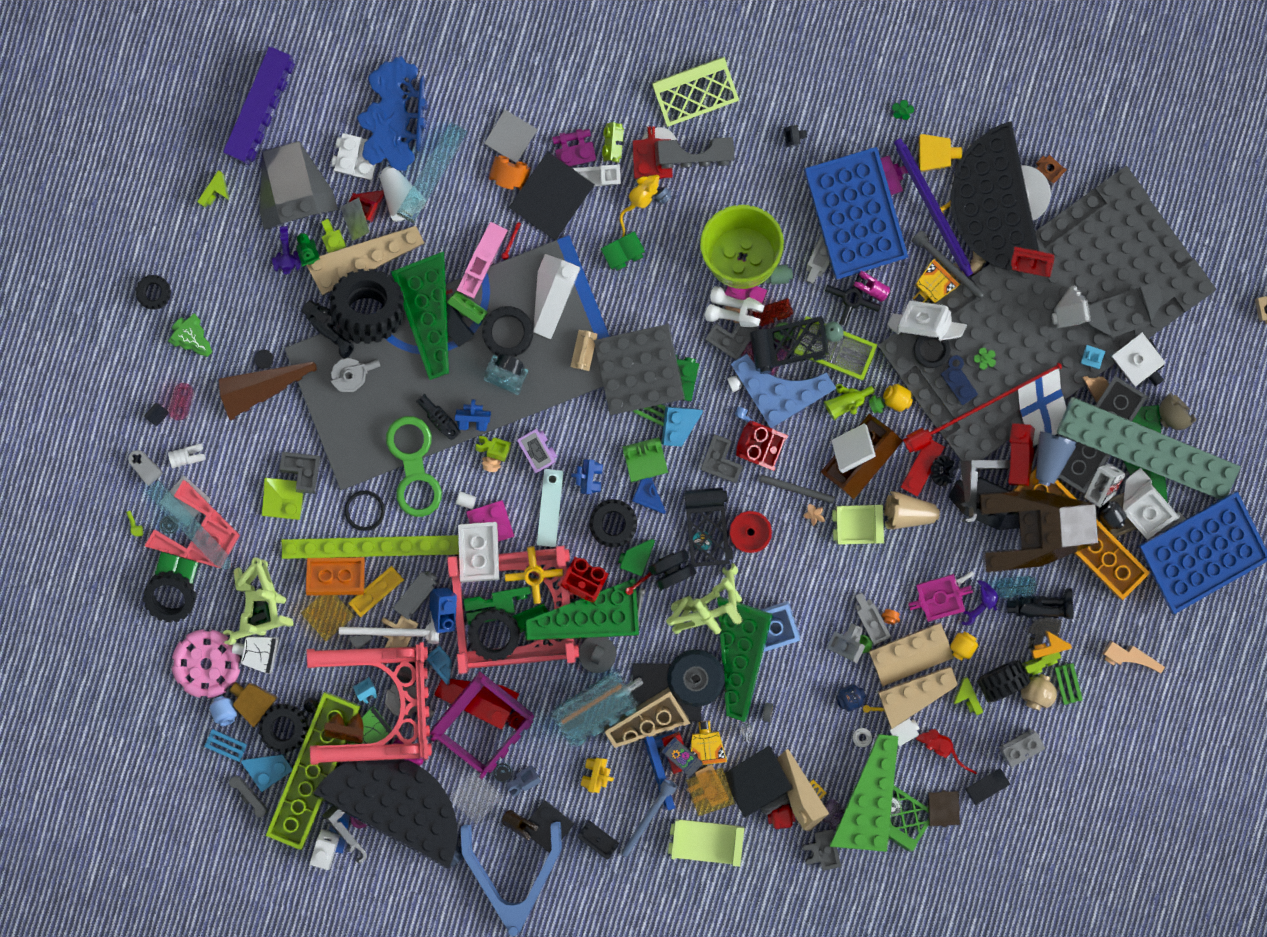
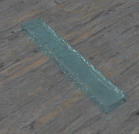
M450 122L399 208L397 215L415 223L465 138L467 130Z

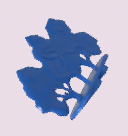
M403 56L395 57L393 62H384L379 66L378 70L373 71L368 76L371 88L381 96L380 103L373 102L367 108V112H362L356 117L363 129L370 130L373 133L364 142L363 158L368 160L371 165L380 163L384 158H387L390 166L400 171H406L407 166L415 160L413 152L409 149V143L413 139H416V149L420 152L422 129H426L423 110H427L428 104L424 98V75L421 76L419 90L416 91L411 81L416 78L418 68L414 64L406 63ZM401 83L408 86L407 90H410V93L404 92L400 88ZM404 94L408 95L405 99L402 98ZM410 97L419 99L418 113H408L406 111L405 104ZM411 118H417L416 134L406 129ZM401 138H407L405 142L401 141Z

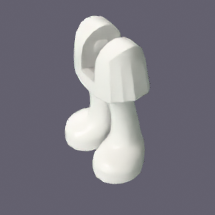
M714 286L710 296L713 304L741 310L740 312H735L710 304L705 313L706 321L714 322L718 319H729L739 322L742 327L759 326L760 319L748 316L747 312L752 310L762 313L764 309L762 303L750 297L745 300L729 297L725 294L723 288Z

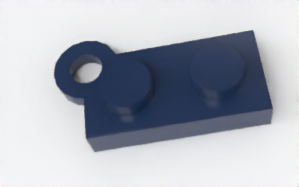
M955 355L948 361L950 368L940 375L963 406L979 394L961 370L964 365L963 359ZM953 360H959L960 364L958 367L953 366Z

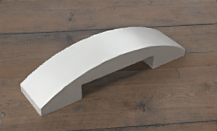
M620 165L573 168L594 183V187L621 184Z

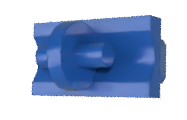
M472 399L471 405L464 404L463 410L456 409L455 421H457L458 429L468 430L469 422H476V430L486 431L487 425L490 423L491 411H483V405H476V399Z
M583 459V467L577 466V474L571 473V477L576 478V485L581 486V494L592 495V493L601 491V482L593 481V475L602 474L603 464L597 463L595 460Z

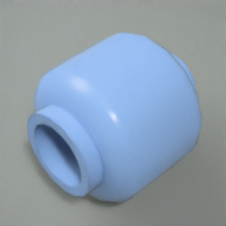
M220 696L215 698L214 702L210 705L213 720L215 723L220 724V726L232 724L237 717V710L233 706L234 702L232 699Z

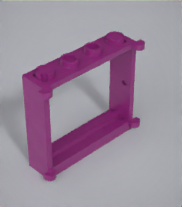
M479 671L431 728L430 734L433 735L431 740L434 742L438 739L480 772L479 778L482 780L487 772L491 773L497 766L495 762L507 755L509 752L508 747L512 743L515 745L521 737L520 733L523 729L527 730L531 726L535 716L530 710ZM483 686L487 687L525 717L485 765L444 734Z

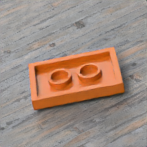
M365 557L307 558L306 596L364 595Z

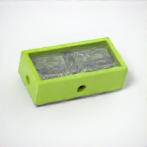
M806 316V317L804 318V320L811 319V318L808 317V316ZM819 322L813 323L808 331L816 335L820 329ZM800 328V331L796 339H798L803 329ZM843 331V338L840 341L831 342L827 339L829 354L825 355L826 359L814 361V358L808 359L863 381L877 344ZM806 333L801 342L808 346L814 337ZM817 339L811 349L815 352L822 351V342ZM799 344L794 354L801 356L806 348Z

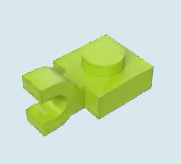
M329 219L321 221L326 235L321 237L327 252L331 253L346 248L347 246L340 229L334 231Z

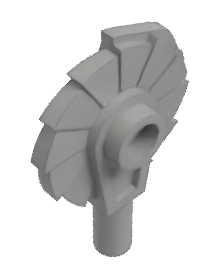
M351 357L341 358L333 365L331 371L332 380L330 381L340 392H355L365 383L367 371L380 367L379 360L364 364L359 363L356 359H351Z
M394 683L390 690L387 689L385 704L394 715L399 716L400 697ZM415 686L402 687L403 691L407 690L408 695L416 699ZM405 699V708H406V706L410 703V702L406 701V699ZM417 706L409 710L408 716L417 712ZM429 709V718H431L434 711Z

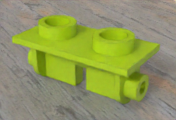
M615 122L606 123L603 131L605 144L602 148L604 162H619V159L622 158V145H616V141L623 142V124Z

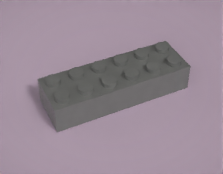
M1114 376L1095 406L1132 421L1148 396L1117 376ZM1075 441L1077 442L1076 448L1060 473L1059 478L1085 494L1098 468L1105 464L1110 455Z

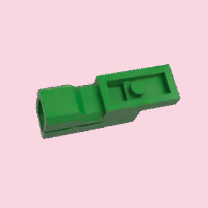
M527 586L493 592L492 598L486 600L481 596L464 599L465 611L495 606L496 609L500 610L501 608L507 613H514L513 597H516L517 600L528 598V594H531V587ZM483 610L466 613L468 625ZM496 619L487 620L485 622L495 621Z

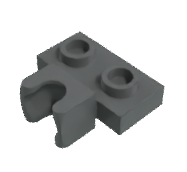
M833 829L815 832L816 842L802 845L803 850H811L813 852V855L805 860L807 865L820 862L822 871L841 867L837 847L829 846L834 837Z

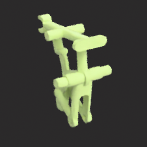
M255 557L244 573H242L239 567L234 570L236 590L245 592L246 604L245 611L241 614L239 631H223L224 635H230V639L224 641V644L233 645L236 639L253 634L264 636L267 630L280 626H293L294 623L291 618L278 616L276 603L284 604L286 598L275 591L266 560ZM258 575L262 589L255 591V587L250 585V583ZM254 601L268 602L270 622L256 626L248 624V618L253 616Z
M734 563L731 564L730 570H727L725 567L722 568V572L726 577L705 597L693 600L691 596H687L672 603L671 610L674 613L666 620V623L669 626L675 624L672 628L675 634L685 629L707 624L710 630L717 635L721 632V629L714 618L724 613H728L735 624L742 622V618L737 612L736 602L740 603L742 598L735 589L734 575L738 573V568ZM726 589L728 591L729 603L710 611L706 604L719 597L720 592Z

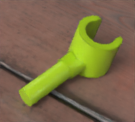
M131 511L126 512L131 525V533L136 537L143 536L142 525L136 526Z

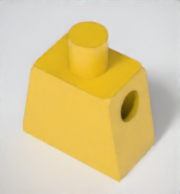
M926 134L918 136L919 169L921 172L948 168L951 166V159L962 158V147H951L950 138Z

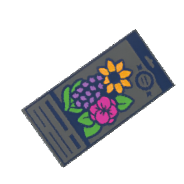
M673 737L661 750L689 777L703 764L676 737Z

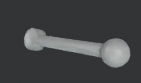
M640 588L638 591V625H640L639 616L643 595L646 593L644 588Z

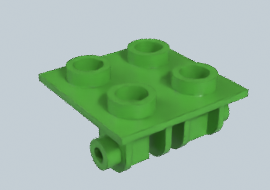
M659 437L622 447L631 482L668 473Z

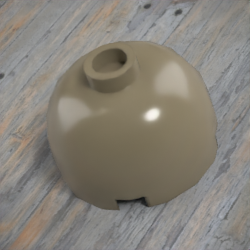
M1172 392L1161 401L1159 414L1162 418L1160 422L1166 428L1170 426L1174 430H1184L1196 422L1197 419L1194 414L1191 416L1188 414V406L1177 395H1173Z

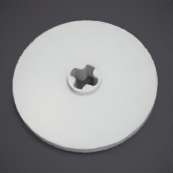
M1021 165L1034 221L1046 211L1051 198L1050 185L1046 177L1039 170Z

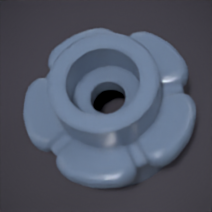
M666 186L661 188L654 195L657 203H666L672 197L670 195L671 189L668 190Z

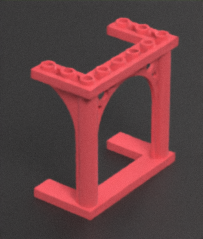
M564 545L557 546L554 549L535 550L537 565L541 567V565L545 564L543 570H548L550 567L563 569V576H560V581L557 583L559 589L553 588V582L557 581L559 577H554L551 580L544 578L543 580L552 594L554 609L559 608L556 605L557 601L562 603L560 607L570 604V599H574V594L560 586L568 570L567 561H570L569 549H565ZM527 551L499 554V571H525L527 566H529ZM448 557L449 577H452L453 592L457 595L456 627L459 653L457 654L459 674L467 673L471 668L567 659V663H574L576 658H579V646L575 645L574 639H563L560 642L551 639L549 640L553 644L549 646V643L543 645L544 640H536L531 644L516 647L511 655H508L505 659H498V661L486 660L481 655L478 656L476 651H468L459 557ZM530 572L539 577V574L537 572Z

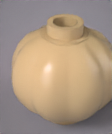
M1040 674L1039 677H1030V683L1021 689L1022 699L1027 701L1026 706L1040 711L1041 707L1049 708L1056 700L1057 691L1050 682L1051 678Z

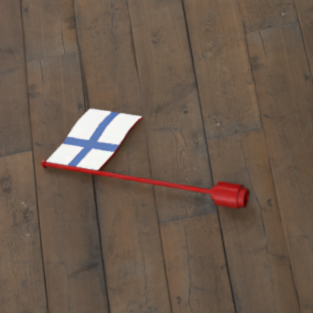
M1056 363V366L930 432L928 429L924 430L921 427L906 435L903 442L907 450L911 453L927 447L931 444L930 440L933 439L931 435L1017 390L1023 423L1032 425L1035 428L1033 446L1039 443L1041 431L1053 435L1058 434L1056 431L1067 409L1060 383L1059 370L1062 369V365Z

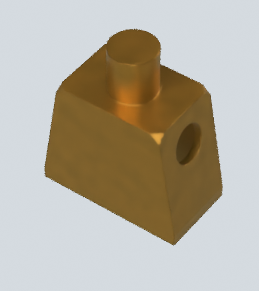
M236 682L229 690V692L237 697L233 706L253 727L257 726L261 717L278 698L276 695L253 683H249L244 689Z

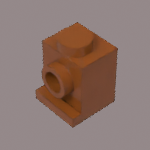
M1043 155L1036 163L1038 166L1036 169L1046 177L1051 186L1067 170L1051 155L1047 157ZM1047 165H1052L1053 171H1048Z

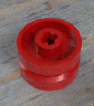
M746 511L733 519L729 535L731 542L736 548L743 552L755 553L763 550L768 545L772 536V528L768 519L761 513ZM749 528L754 529V535H748L747 530Z

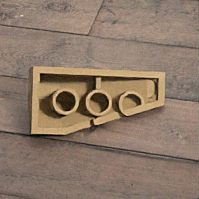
M787 749L777 759L793 787L792 790L787 792L793 814L802 828L809 832L829 812L791 752Z

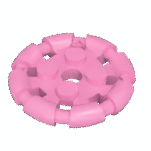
M204 629L186 635L187 638L177 644L173 652L172 659H174L172 672L176 682L184 687L183 690L198 698H201V696L214 698L224 694L226 689L233 686L238 679L240 673L239 662H241L240 655L232 653L233 645L224 644V641H228L229 637L219 631H204ZM204 639H211V645H204ZM191 643L196 647L192 651L187 648ZM221 645L227 649L224 653L218 649ZM204 658L211 660L212 665L209 669H204L201 666V661ZM181 659H187V666H181ZM226 661H231V668H226ZM189 674L194 679L191 683L186 679ZM222 675L225 681L220 684L217 679ZM202 683H209L208 689H202Z

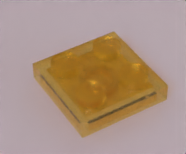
M320 595L301 612L326 642L339 631V627H344L355 617L337 595Z
M722 767L686 779L698 817L735 804Z

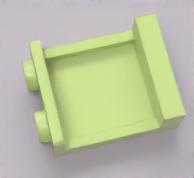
M883 505L836 506V510H832V520L836 522V529H833V541H837V545L884 543Z

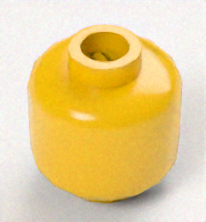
M899 384L888 386L883 394L885 405L897 412L909 409L913 402L911 391Z
M965 631L957 633L950 644V648L953 651L952 655L961 661L963 658L971 659L978 647L977 638Z

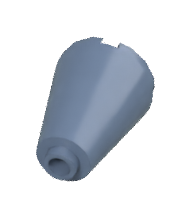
M1040 432L1036 479H1039V484L1050 486V483L1055 484L1076 448L1077 442L1050 433Z

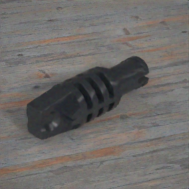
M423 394L416 401L427 413V418L447 438L454 440L461 433L440 406H435L426 394Z

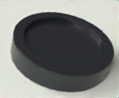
M260 350L254 357L255 364L262 369L269 368L274 361L272 353L268 350Z

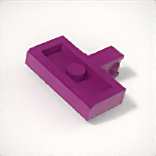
M890 155L880 158L891 196L902 192L903 189L900 181L903 180L902 175L908 173L906 167H899L898 163L893 165Z

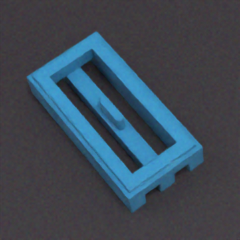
M212 729L204 747L240 762L248 744ZM214 735L242 746L241 750L213 738ZM210 743H216L220 746H223L229 750L238 753L239 755H233L227 751H224L218 747L211 745Z

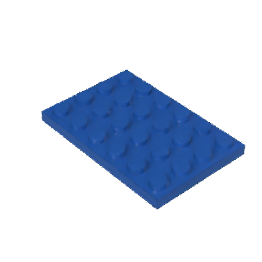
M877 147L804 168L835 280L909 258Z
M1236 491L1138 546L1172 614L1180 612L1267 562V549L1239 493Z

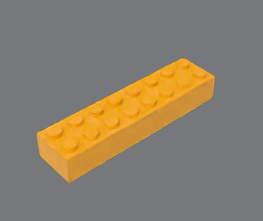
M1037 466L1031 471L1029 486H1016L1012 490L1037 489L1076 499L1058 480H1056L1055 484L1050 483V486L1039 484V479H1036ZM1097 520L1098 543L1074 554L1120 600H1124L1150 572Z

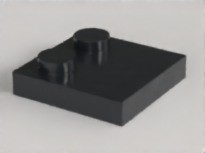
M544 800L529 818L530 822L538 826L537 830H531L526 826L523 831L527 832L531 839L550 853L552 850L551 824L553 822L561 823V839H563L575 823L548 801Z

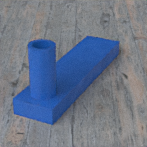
M675 731L657 737L643 738L659 792H661L660 785L666 779L657 749L664 747L661 738L672 735ZM672 795L667 796L663 802L665 810L675 809Z

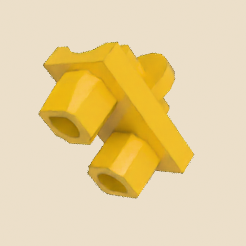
M587 758L585 768L593 770L592 776H583L580 785L587 788L588 792L600 793L601 787H606L608 781H614V777L609 776L611 769L606 768L608 759Z

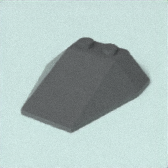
M300 141L262 151L259 213L264 230L279 227L283 223L312 215H322L338 210L333 190Z

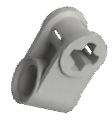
M136 450L130 453L128 457L130 465L148 486L163 474L161 469L143 451ZM134 455H137V456L141 455L142 457H141L140 460H141L142 462H141V463H139V462L134 463V460H135Z

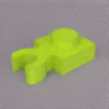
M479 436V442L483 443V445L476 444L475 450L478 452L487 451V457L505 462L511 449V442L494 437L492 441H488L486 437Z

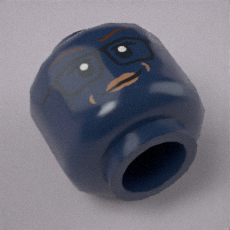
M855 684L839 689L836 696L840 709H844L847 712L862 707L864 704L863 699L866 698L863 688H858Z

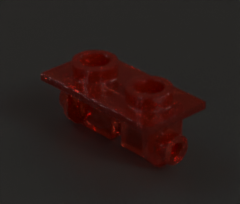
M788 298L765 305L762 313L752 311L753 316L760 319L759 326L761 325V327L773 323V318H777L779 321L790 318V315L794 314Z

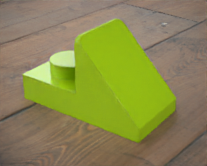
M219 170L197 201L205 208L213 204L216 199V192L229 200L225 176Z
M963 677L953 704L968 699L966 705L970 713L974 712L976 716L984 713L968 677Z

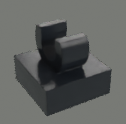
M798 125L784 128L786 147L801 144L800 140L807 138L806 130L799 131Z

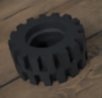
M147 275L137 283L138 285L135 289L136 297L142 306L156 310L167 305L171 298V289L164 278L158 275ZM151 284H156L161 289V295L156 300H150L146 296V288Z

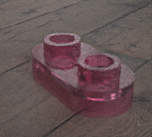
M180 383L174 389L169 414L175 420H184L189 415L194 396V389L190 384ZM183 389H187L188 394L186 396H183L181 394V391ZM179 407L183 409L181 415H178L176 412Z

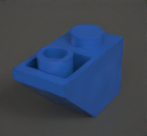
M448 587L432 589L430 592L429 607L437 633L455 631L457 595Z

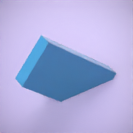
M439 645L428 654L427 661L446 685L450 684L452 660Z

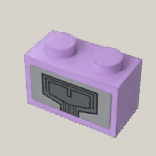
M538 429L517 440L536 474L556 463L555 458L557 457L553 448L547 447L545 442L548 439L543 430L539 432Z

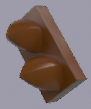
M339 713L335 714L325 723L324 736L362 744L364 726L360 714L354 715L347 726H344L342 716Z

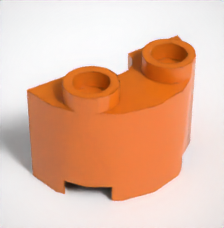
M498 155V157H494L488 178L489 180H496V185L511 190L517 187L521 190L528 180L531 168L527 167V164L517 161L514 164L509 162L508 157Z

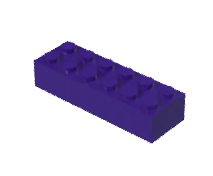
M269 46L223 151L228 157L249 165L250 161L254 162L257 155L256 147L258 144H262L265 137L263 131L265 127H269L273 117L270 115L273 109L276 110L279 105L280 99L278 97L280 92H284L287 87V76L294 71L296 64H294V59L291 55Z

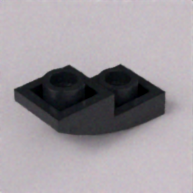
M447 304V333L456 345L460 347L471 339L474 333L464 323L462 315L453 306Z
M1001 768L965 790L976 806L1009 786L1010 783Z

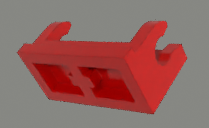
M1014 247L1011 262L1012 270L1050 278L1055 257L1050 253Z

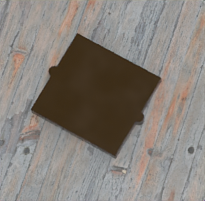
M941 790V792H928L929 826H942L945 828L948 825H960L959 791L946 792Z

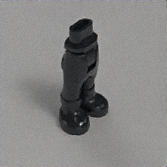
M309 300L301 312L306 315V319L310 321L320 334L331 340L335 345H338L339 355L342 358L349 357L354 350V345L332 328L334 325L331 321L330 309L321 306L320 303H314L312 300Z
M1067 588L1063 597L1059 599L1058 597L1025 596L1020 597L1019 600L1018 598L1016 600L1007 601V613H1016V616L1023 615L1028 618L1054 617L1059 619V617H1063L1065 619H1073L1072 588Z

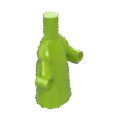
M836 384L837 393L845 394L825 400L824 405L833 420L848 411L855 415L857 408L864 403V398L875 393L872 386L859 391L854 388L848 389L842 384Z

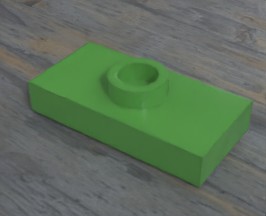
M456 291L447 302L463 316L470 318L477 324H480L488 313L459 291Z

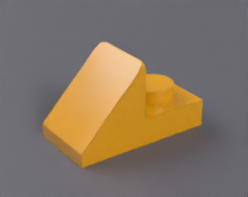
M1045 630L1049 645L1046 646V643L1034 646L1035 649L1030 651L1032 658L1035 659L1072 649V646Z

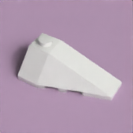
M544 255L537 274L534 333L552 339L579 274L580 267L556 257Z

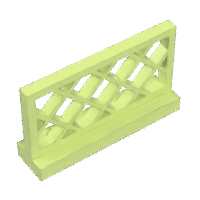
M725 57L651 83L667 127L739 101ZM724 70L726 74L723 84L713 80L716 72ZM704 77L710 80L706 90L695 86L699 78ZM712 81L722 86L718 96L708 92ZM683 84L692 87L688 97L677 93ZM724 87L732 91L733 99L726 101L720 98ZM694 88L704 92L700 103L690 99ZM668 90L674 93L669 104L662 101L661 92ZM706 94L716 98L714 105L711 107L702 105ZM676 95L686 99L682 109L672 105ZM688 100L698 105L695 113L690 114L684 111ZM670 107L680 111L678 118L673 121H669L667 115Z

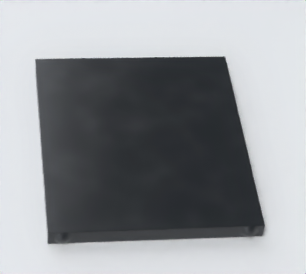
M767 746L722 774V778L726 782L744 818L793 789L771 746Z

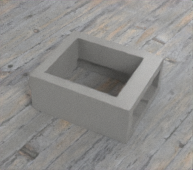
M1033 729L998 747L1005 762L1010 767H1014L1046 749L1038 733Z

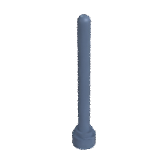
M664 779L660 785V794L622 850V856L627 857L666 797L674 794L677 785L673 781Z

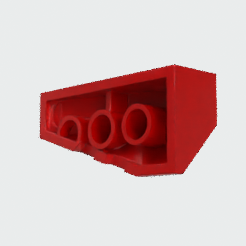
M441 679L434 695L452 704L471 681L450 679V684L446 685ZM498 685L517 700L519 693L503 685ZM483 686L464 711L503 729L512 707L487 687Z

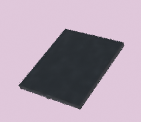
M547 151L509 208L530 222L531 225L536 226L556 240L595 184L575 171L572 166H568Z
M633 663V681L640 677L643 684L631 691L633 694L632 709L668 688L667 673L670 664ZM679 702L690 722H701V707L686 706Z

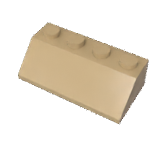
M936 623L869 651L882 687L953 659L951 648L941 623Z

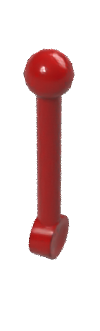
M519 222L515 226L505 252L501 255L504 260L509 258V250L521 226Z
M649 572L632 587L626 588L625 593L631 595L635 588L651 576V573Z

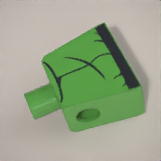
M374 706L362 717L364 726L362 744L381 741L392 732V729ZM348 741L349 745H352V744H361V743H356V742Z

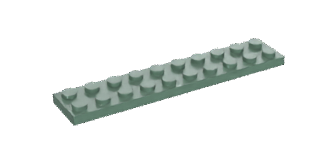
M1071 397L1056 431L1060 435L1220 500L1229 495L1241 466L1074 397Z

